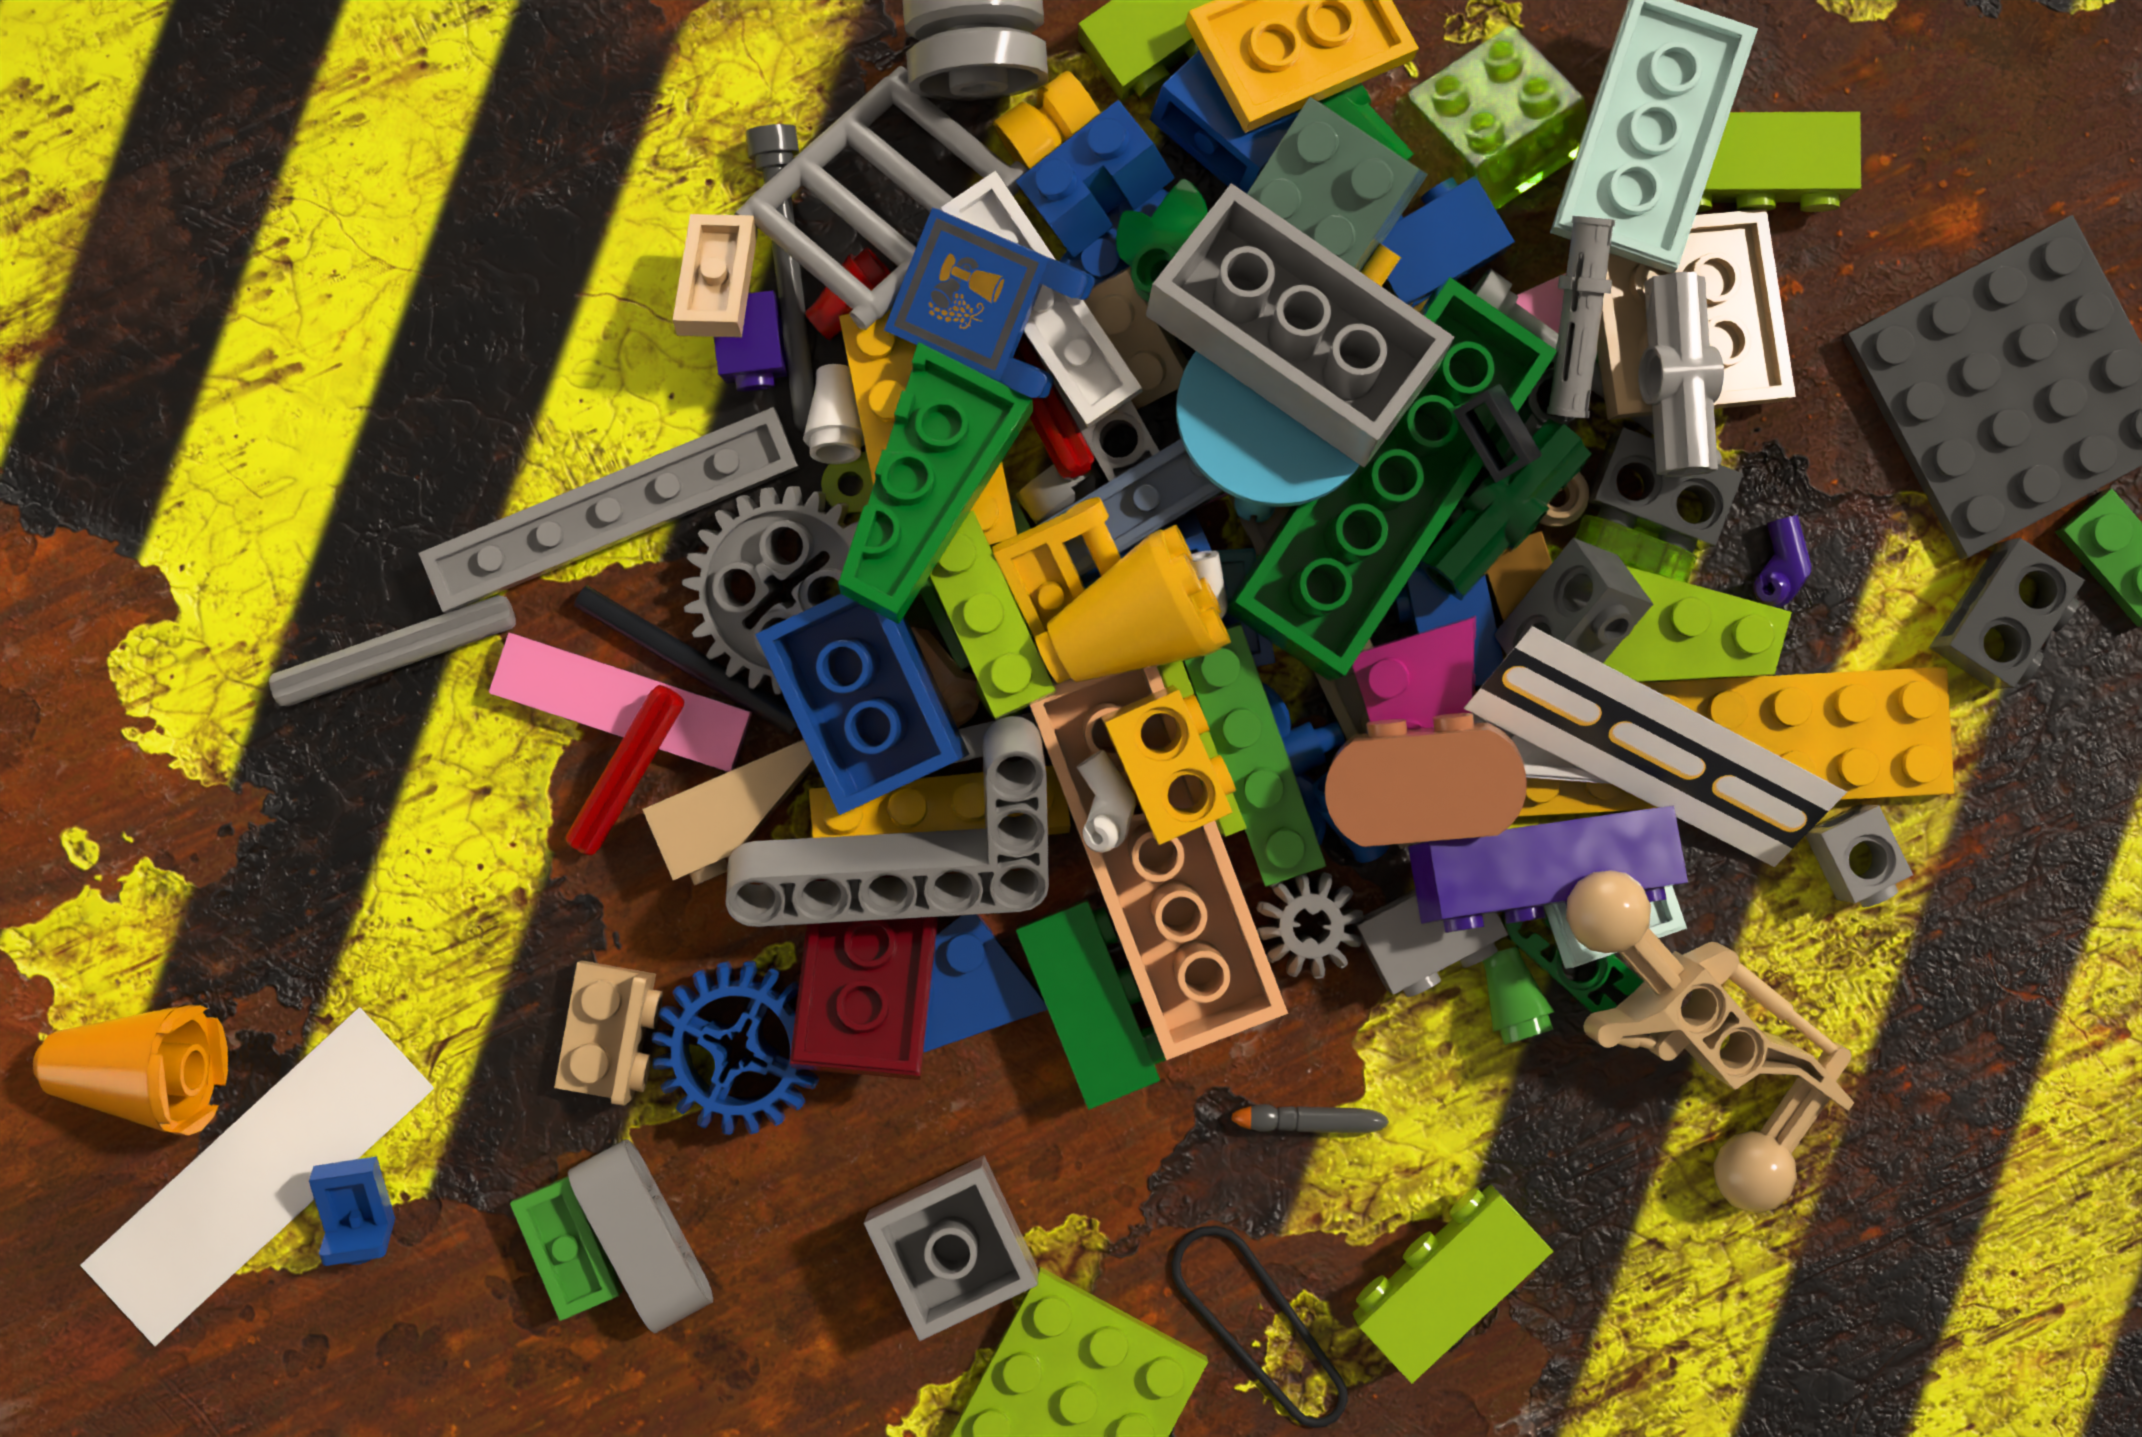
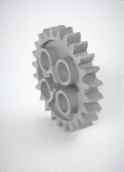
M799 486L787 487L782 504L776 491L771 487L761 489L760 507L748 495L737 497L739 517L726 509L715 512L717 522L722 531L718 532L711 529L699 531V537L709 547L707 553L695 552L688 554L687 559L701 568L700 576L687 578L682 582L683 586L699 591L700 598L684 607L685 612L703 613L705 620L692 632L693 636L703 637L712 634L716 640L706 655L707 658L710 660L727 653L731 659L727 666L726 675L732 677L742 672L745 668L750 669L749 688L752 689L761 687L767 677L771 676L775 694H782V691L755 634L773 626L778 618L788 619L821 603L818 595L819 585L827 576L839 581L858 522L849 526L843 523L849 507L846 503H838L828 512H825L826 499L825 493L822 491L813 492L806 504L803 505ZM787 527L799 533L803 542L802 554L794 563L785 560L780 555L777 547L779 534ZM822 551L829 553V561L818 571L809 575L804 581H801L792 590L791 593L795 600L774 605L759 620L756 626L752 629L746 627V618L781 592L783 586L779 580L799 576L813 563ZM739 569L748 572L755 581V594L748 604L740 602L731 591L732 576Z

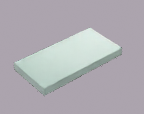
M1628 0L1550 233L1571 240L1572 216L1616 220L1612 231L1611 254L1668 273H1674L1679 267L1758 28L1674 0Z

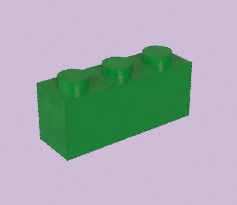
M1084 898L1018 925L1016 932L1088 1110L1159 1082L1160 1077L1155 1065L1166 1061L1153 1026L1150 1025L1140 1029L1131 1005L1141 1002L1142 998L1129 966L1117 970L1107 946L1117 943L1118 939L1105 907L1092 910L1088 898Z

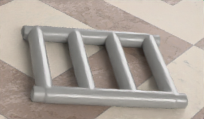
M899 66L889 76L883 78L747 199L746 203L734 213V215L754 216L757 228L853 309L849 313L850 317L862 330H866L893 307L916 247L822 169L847 145H850L927 211L931 212L932 207L942 210L941 207L954 198L868 128L894 104L983 178L996 170L1012 196L1016 195L1020 189L1016 180L1029 171L1019 161H1015L1009 166L930 100L911 92L908 83V71L902 66ZM801 186L808 189L898 266L872 291L776 210Z

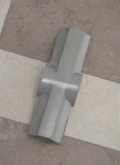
M1674 272L1653 276L1644 282L1648 347L1643 352L1640 360L1638 383L1643 401L1647 404H1652L1656 474L1664 475L1665 477H1688L1709 474L1718 470L1714 403L1722 392L1724 365L1720 351L1715 346H1710L1705 276H1699L1697 272Z

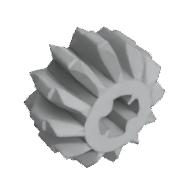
M1321 872L1317 877L1313 891H1310L1309 879L1306 873L1293 877L1296 892L1293 894L1281 882L1270 885L1273 893L1282 900L1279 907H1276L1268 902L1259 901L1256 907L1257 911L1261 914L1275 918V924L1261 925L1256 928L1260 939L1267 940L1279 937V940L1266 951L1267 959L1274 963L1291 950L1286 964V973L1293 977H1297L1300 973L1305 958L1309 959L1310 971L1316 979L1325 976L1323 956L1328 955L1335 965L1339 968H1344L1348 961L1336 948L1340 941L1351 947H1360L1362 942L1360 936L1353 932L1345 931L1344 925L1362 921L1364 919L1363 911L1360 909L1340 911L1339 909L1353 896L1354 893L1351 888L1343 886L1327 898L1332 885V875L1326 872ZM1303 909L1312 915L1321 910L1324 915L1325 921H1318V925L1324 929L1315 939L1306 933L1296 938L1293 932V927H1300V923L1294 920V918Z

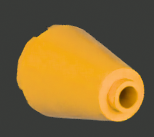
M181 1005L55 1031L49 1034L37 1049L33 1059V1071L41 1088L49 1095L169 1134L188 1136L202 1131L215 1116L219 1105H210L209 1102L214 1085H226L228 1046L224 1029L219 1019L206 1017L203 1013L208 1008L201 1005Z

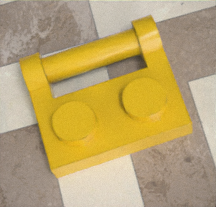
M1100 497L1082 501L1071 507L1066 513L992 546L993 555L1034 638L1047 631V623L1086 590L1064 542L1082 535L1101 576L1122 559L1105 524L1109 515Z

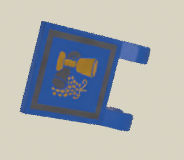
M932 207L884 331L916 345L920 342L1028 397L1046 398L1053 386L1054 376L1043 369L1013 358L1042 285L1070 298L1086 300L1090 296L1095 278L1091 274Z

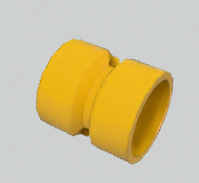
M1067 70L1037 91L1036 105L1033 106L1022 101L992 123L1013 161H1019L1030 170L1101 114V112L1078 79Z

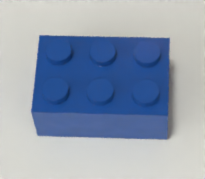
M839 594L755 634L839 815L969 755L968 749L905 615L901 622L897 624L850 598Z

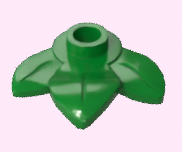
M1181 179L1173 187L1152 217L1137 211H1124L1119 221L1116 235V247L1119 257L1131 267V277L1136 292L1148 303L1152 284L1208 213L1202 195L1187 179Z

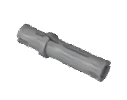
M1572 216L1573 227L1566 275H1559L1558 288L1564 289L1547 414L1589 418L1590 411L1588 409L1597 355L1604 293L1611 294L1613 281L1606 280L1612 231L1616 220Z

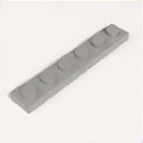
M772 407L420 552L419 556L442 612L449 613L800 469L777 411Z

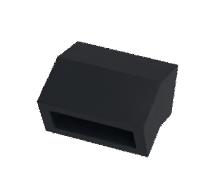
M1500 384L1486 390L1453 411L1495 483L1542 456ZM1485 403L1519 459L1509 466L1504 462L1474 409Z

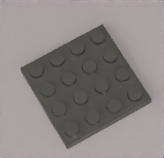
M2073 215L1841 337L1959 559L1973 556L2142 466V343Z

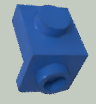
M377 1156L313 1166L309 1184L325 1231L319 1251L322 1265L330 1266L343 1263L357 1265L383 1257L387 1252L395 1215Z

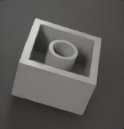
M985 1155L869 1209L864 1221L867 1232L919 1342L1038 1285L1039 1270Z

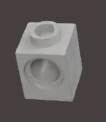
M1859 804L1814 826L1805 835L1837 900L1850 903L1860 901L1863 908L1870 907L1896 895L1898 889L1895 884L1913 876L1879 805ZM1864 842L1871 851L1872 862L1864 874L1857 876L1850 868L1849 855L1855 845Z

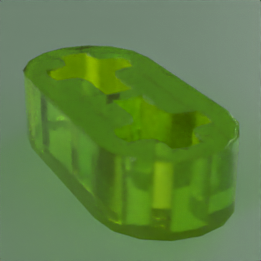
M1584 515L1575 538L1617 554L1625 566L1686 583L1689 581L1697 560L1695 554L1681 547L1610 520L1591 515Z

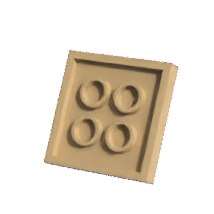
M1767 209L1696 215L1679 267L1675 272H1697V275L1705 276L1710 346H1715L1720 351L1724 365L1722 392L1714 403V409L1784 402L1796 397ZM1609 253L1606 280H1613L1611 294L1604 293L1597 342L1607 419L1653 415L1652 404H1647L1643 401L1638 383L1640 360L1643 352L1648 347L1644 282L1653 276L1671 273Z

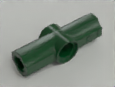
M1548 419L1532 437L1542 456L1497 483L1489 474L1461 509L1463 514L1440 536L1432 548L1426 552L1419 566L1443 592L1462 601L1507 550L1512 553L1527 538L1548 512L1549 507L1547 505L1584 467L1592 453L1585 447L1581 437L1565 424H1559ZM1517 455L1514 456L1507 466L1519 460Z

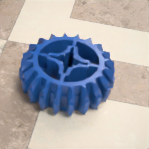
M728 961L717 965L718 984H715L710 975L703 969L694 973L693 981L699 994H695L684 985L676 987L673 990V995L676 1001L684 1008L683 1011L675 1007L664 1006L658 1014L664 1022L672 1025L674 1030H658L652 1035L653 1043L659 1046L671 1047V1053L662 1054L652 1061L654 1069L663 1070L673 1067L675 1072L674 1076L661 1084L663 1093H671L681 1086L687 1095L678 1102L676 1106L677 1111L684 1114L697 1102L704 1107L697 1121L698 1126L706 1128L711 1123L716 1113L723 1114L721 1123L722 1133L728 1135L735 1131L738 1115H743L745 1127L750 1134L758 1133L761 1129L762 1119L760 1111H764L769 1121L775 1126L781 1124L785 1120V1114L779 1101L782 1100L790 1108L799 1110L804 1105L805 1099L794 1085L797 1084L804 1088L814 1089L819 1082V1077L815 1073L807 1069L791 1068L789 1064L790 1058L787 1059L780 1056V1050L768 1044L763 1035V1024L767 1016L766 1012L770 1008L780 1018L787 1031L791 1055L796 1009L790 1000L798 994L799 983L797 981L792 982L781 994L774 989L781 973L775 967L768 970L762 983L756 982L757 967L755 961L744 962L740 972V980H735L733 968ZM727 996L751 998L746 1010L741 1014L740 1019L736 1023L725 1024L716 1020L708 1022L697 1016L706 1004L718 998ZM752 1020V1024L746 1034L749 1037L746 1042V1048L754 1052L755 1058L751 1060L746 1054L727 1074V1069L732 1061L730 1056L733 1047L724 1042L725 1038L723 1037L727 1034L732 1040ZM690 1036L697 1038V1044L710 1051L714 1058L715 1069L710 1080L712 1082L710 1086L701 1078L692 1062L689 1044ZM754 1071L763 1075L769 1072L782 1078L777 1086L757 1096L733 1097L728 1095L732 1084L742 1072Z

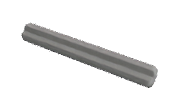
M497 595L274 673L269 677L270 690L279 706H291L512 629L516 625L515 614L507 597Z

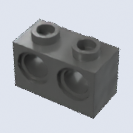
M1622 427L1610 434L1589 488L1587 507L1599 511L1596 520L1608 527L1632 533L1635 526L1658 534L1655 543L1676 553L1692 556L1694 549L1701 551L1716 546L1743 473L1718 464V470L1709 474L1688 477H1665L1664 475L1656 474L1654 439ZM1621 468L1633 469L1641 476L1644 490L1638 501L1629 500L1619 492L1616 479ZM1683 490L1697 495L1702 503V516L1696 524L1683 520L1677 511V498Z
M1572 538L1494 633V636L1508 656L1533 626L1604 663L1622 640L1632 632L1634 626L1651 608L1653 603L1617 554Z
M2022 538L1998 542L1929 648L1991 689L2015 688L2017 683L2022 685L2035 674L2041 665L2044 654L2039 650L2052 630L2057 632L2062 629L2076 612L2079 601L2074 597L2085 580ZM2025 575L2035 581L2039 591L2038 599L2032 608L2022 601L2019 594V585ZM1991 628L1997 630L2004 641L2003 653L1996 661L1992 660L1984 649V637Z

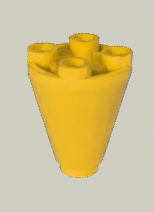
M1173 525L1165 530L1160 529L1148 535L1047 623V631L1035 636L1040 655L1051 676L1058 684L1071 678L1075 682H1082L1207 656L1231 643L1228 632L1219 616L1222 611L1207 579L1205 577L1198 579L1190 563L1193 561L1192 554L1177 525Z

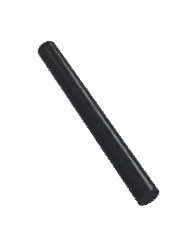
M586 585L577 596L574 607L789 735L793 736L798 729L787 703L760 687L755 689L749 688V681L738 674L732 677L727 676V668L713 659L709 660L703 653L592 587Z

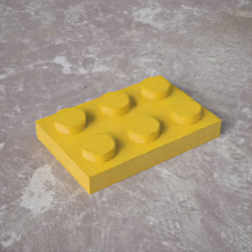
M1214 0L1190 10L1185 21V25L1245 133L1302 109L1309 97L1317 101L1323 100L1408 63L1414 59L1419 49L1392 0Z

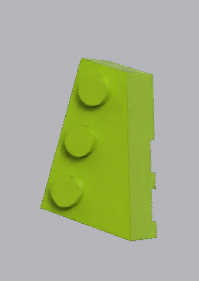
M1626 566L1650 598L1653 605L1603 664L1637 682L1775 675L1792 612Z

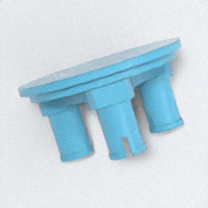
M1196 351L1189 360L1177 393L1176 417L1179 434L1189 457L1201 473L1221 490L1235 497L1234 508L1242 519L1249 521L1251 515H1256L1255 522H1264L1273 515L1276 507L1301 505L1324 497L1346 482L1359 467L1358 463Z

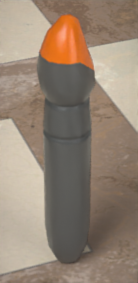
M1258 1104L1233 1112L1231 1116L1232 1121L1239 1126L1256 1132H1269L1278 1129L1293 1132L1296 1130L1297 1132L1362 1134L1380 1131L1387 1127L1389 1123L1387 1117L1382 1113L1362 1108L1297 1106V1108L1294 1106L1275 1108L1269 1104Z

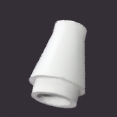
M828 364L816 370V385L803 440L810 447V456L822 463L845 464L853 462L861 456V447L865 445L850 368L842 364Z

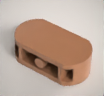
M1472 713L1433 717L1434 727L1407 729L1406 719H1389L1366 723L1367 733L1355 734L1340 747L1332 761L1325 783V800L1331 819L1348 839L1363 847L1498 836L1518 817L1523 807L1527 790L1524 763L1515 743L1507 734L1490 723H1474Z

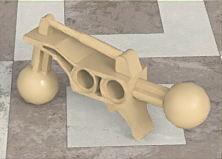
M1600 871L1589 874L1577 882L1567 898L1566 919L1575 938L1591 951L1602 953L1618 952L1644 982L1616 1008L1590 1014L1584 1022V1032L1587 1036L1606 1048L1614 1047L1617 1044L1634 1049L1638 1047L1647 1048L1666 1061L1673 1060L1685 1048L1705 1071L1734 1090L1758 1074H1789L1797 1077L1761 1131H1748L1731 1137L1720 1148L1713 1164L1715 1183L1721 1194L1732 1206L1755 1213L1776 1209L1790 1197L1797 1180L1796 1162L1792 1152L1827 1102L1832 1100L1848 1111L1854 1104L1852 1099L1836 1082L1850 1062L1851 1052L1842 1045L1832 1042L1795 1012L1791 1003L1741 964L1738 955L1718 942H1709L1683 955L1676 951L1671 953L1650 930L1651 904L1643 887L1631 876L1617 871ZM1729 978L1779 1020H1786L1822 1049L1821 1055L1816 1060L1813 1055L1784 1038L1761 1031L1721 985ZM1692 991L1691 999L1686 1006L1681 1008L1683 999ZM1730 1035L1728 1043L1720 1050L1722 1042Z

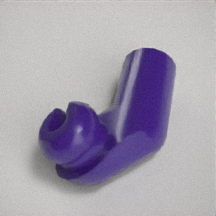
M1798 515L1766 523L1774 555L1758 575L1753 585L1754 595L1761 604L1776 608L1787 605L1794 599L1810 576L1811 562Z

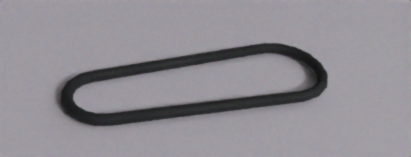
M1220 1226L1199 1227L1186 1234L1176 1246L1171 1261L1172 1277L1180 1293L1300 1424L1319 1428L1336 1422L1344 1413L1348 1401L1347 1387L1342 1377L1245 1241L1232 1230ZM1217 1235L1227 1238L1237 1246L1334 1382L1338 1390L1339 1399L1335 1409L1323 1418L1305 1416L1187 1287L1181 1273V1260L1184 1251L1193 1241L1202 1236Z

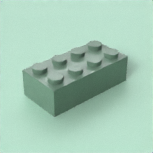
M1309 97L1247 194L1361 272L1379 243L1382 244L1428 174L1322 103Z

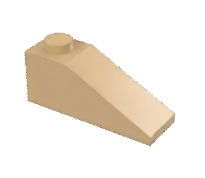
M804 740L642 809L673 880L690 874L695 886L727 872L728 865L725 859L730 857L734 849L750 842L815 764Z

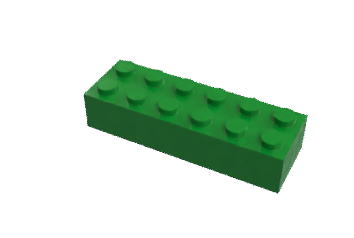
M1451 277L1431 294L1420 311V314L1454 336L1437 371L1365 468L1359 465L1346 482L1326 496L1308 503L1291 506L1228 601L1226 612L1328 681L1339 679L1347 674L1484 464L1453 411L1486 390L1500 384L1516 412H1518L1557 353L1556 349ZM1485 403L1474 409L1496 446L1504 433Z

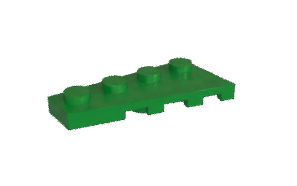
M918 342L912 359V371L906 389L901 392L894 413L895 422L886 450L881 452L875 471L876 480L868 504L863 507L838 582L842 595L897 624L901 622L1033 412V399Z

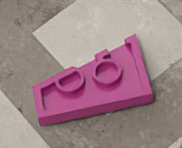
M1476 615L1361 651L1352 666L1370 722L1406 719L1407 729L1434 727L1433 717L1472 713L1464 709V707L1475 695L1474 640L1476 639Z

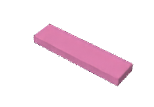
M509 632L489 689L490 694L624 737L650 691L658 685H663L678 693L685 700V703L659 749L727 772L735 768L752 716L750 711Z

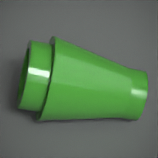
M1518 946L1496 952L1482 961L1486 971L1493 1032L1500 1031L1504 1045L1554 1030L1549 1018V1014L1554 1013L1524 963Z

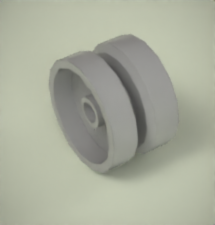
M902 0L906 34L919 40L918 43L906 52L908 83L911 92L940 100H984L1022 94L1037 89L1048 82L1046 41L1031 34L1044 24L1043 0Z

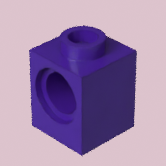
M773 290L748 293L742 337H714L718 375L726 384L736 383V390L743 392L775 387L774 378L788 376L779 299Z

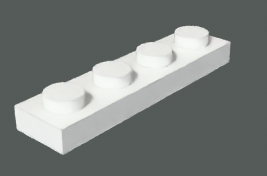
M996 170L941 207L944 212L1055 259ZM1042 285L1024 329V334L1089 428L1143 392L1142 387L1085 302L1077 298H1070Z

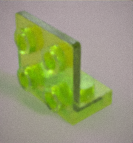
M1507 27L1409 92L1411 105L1462 158L1468 180L1474 176L1477 177L1496 210L1575 159L1588 121L1584 97L1514 27Z

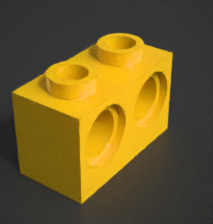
M1171 685L1101 716L1158 845L1233 813L1226 795L1235 792L1236 788L1221 755L1211 759L1207 755L1199 735L1210 731L1194 694L1183 698L1179 689ZM1158 713L1172 716L1176 723V735L1170 744L1163 748H1150L1143 744L1141 728L1150 716ZM1182 775H1194L1201 779L1203 785L1200 800L1189 808L1174 807L1168 800V790L1171 783Z

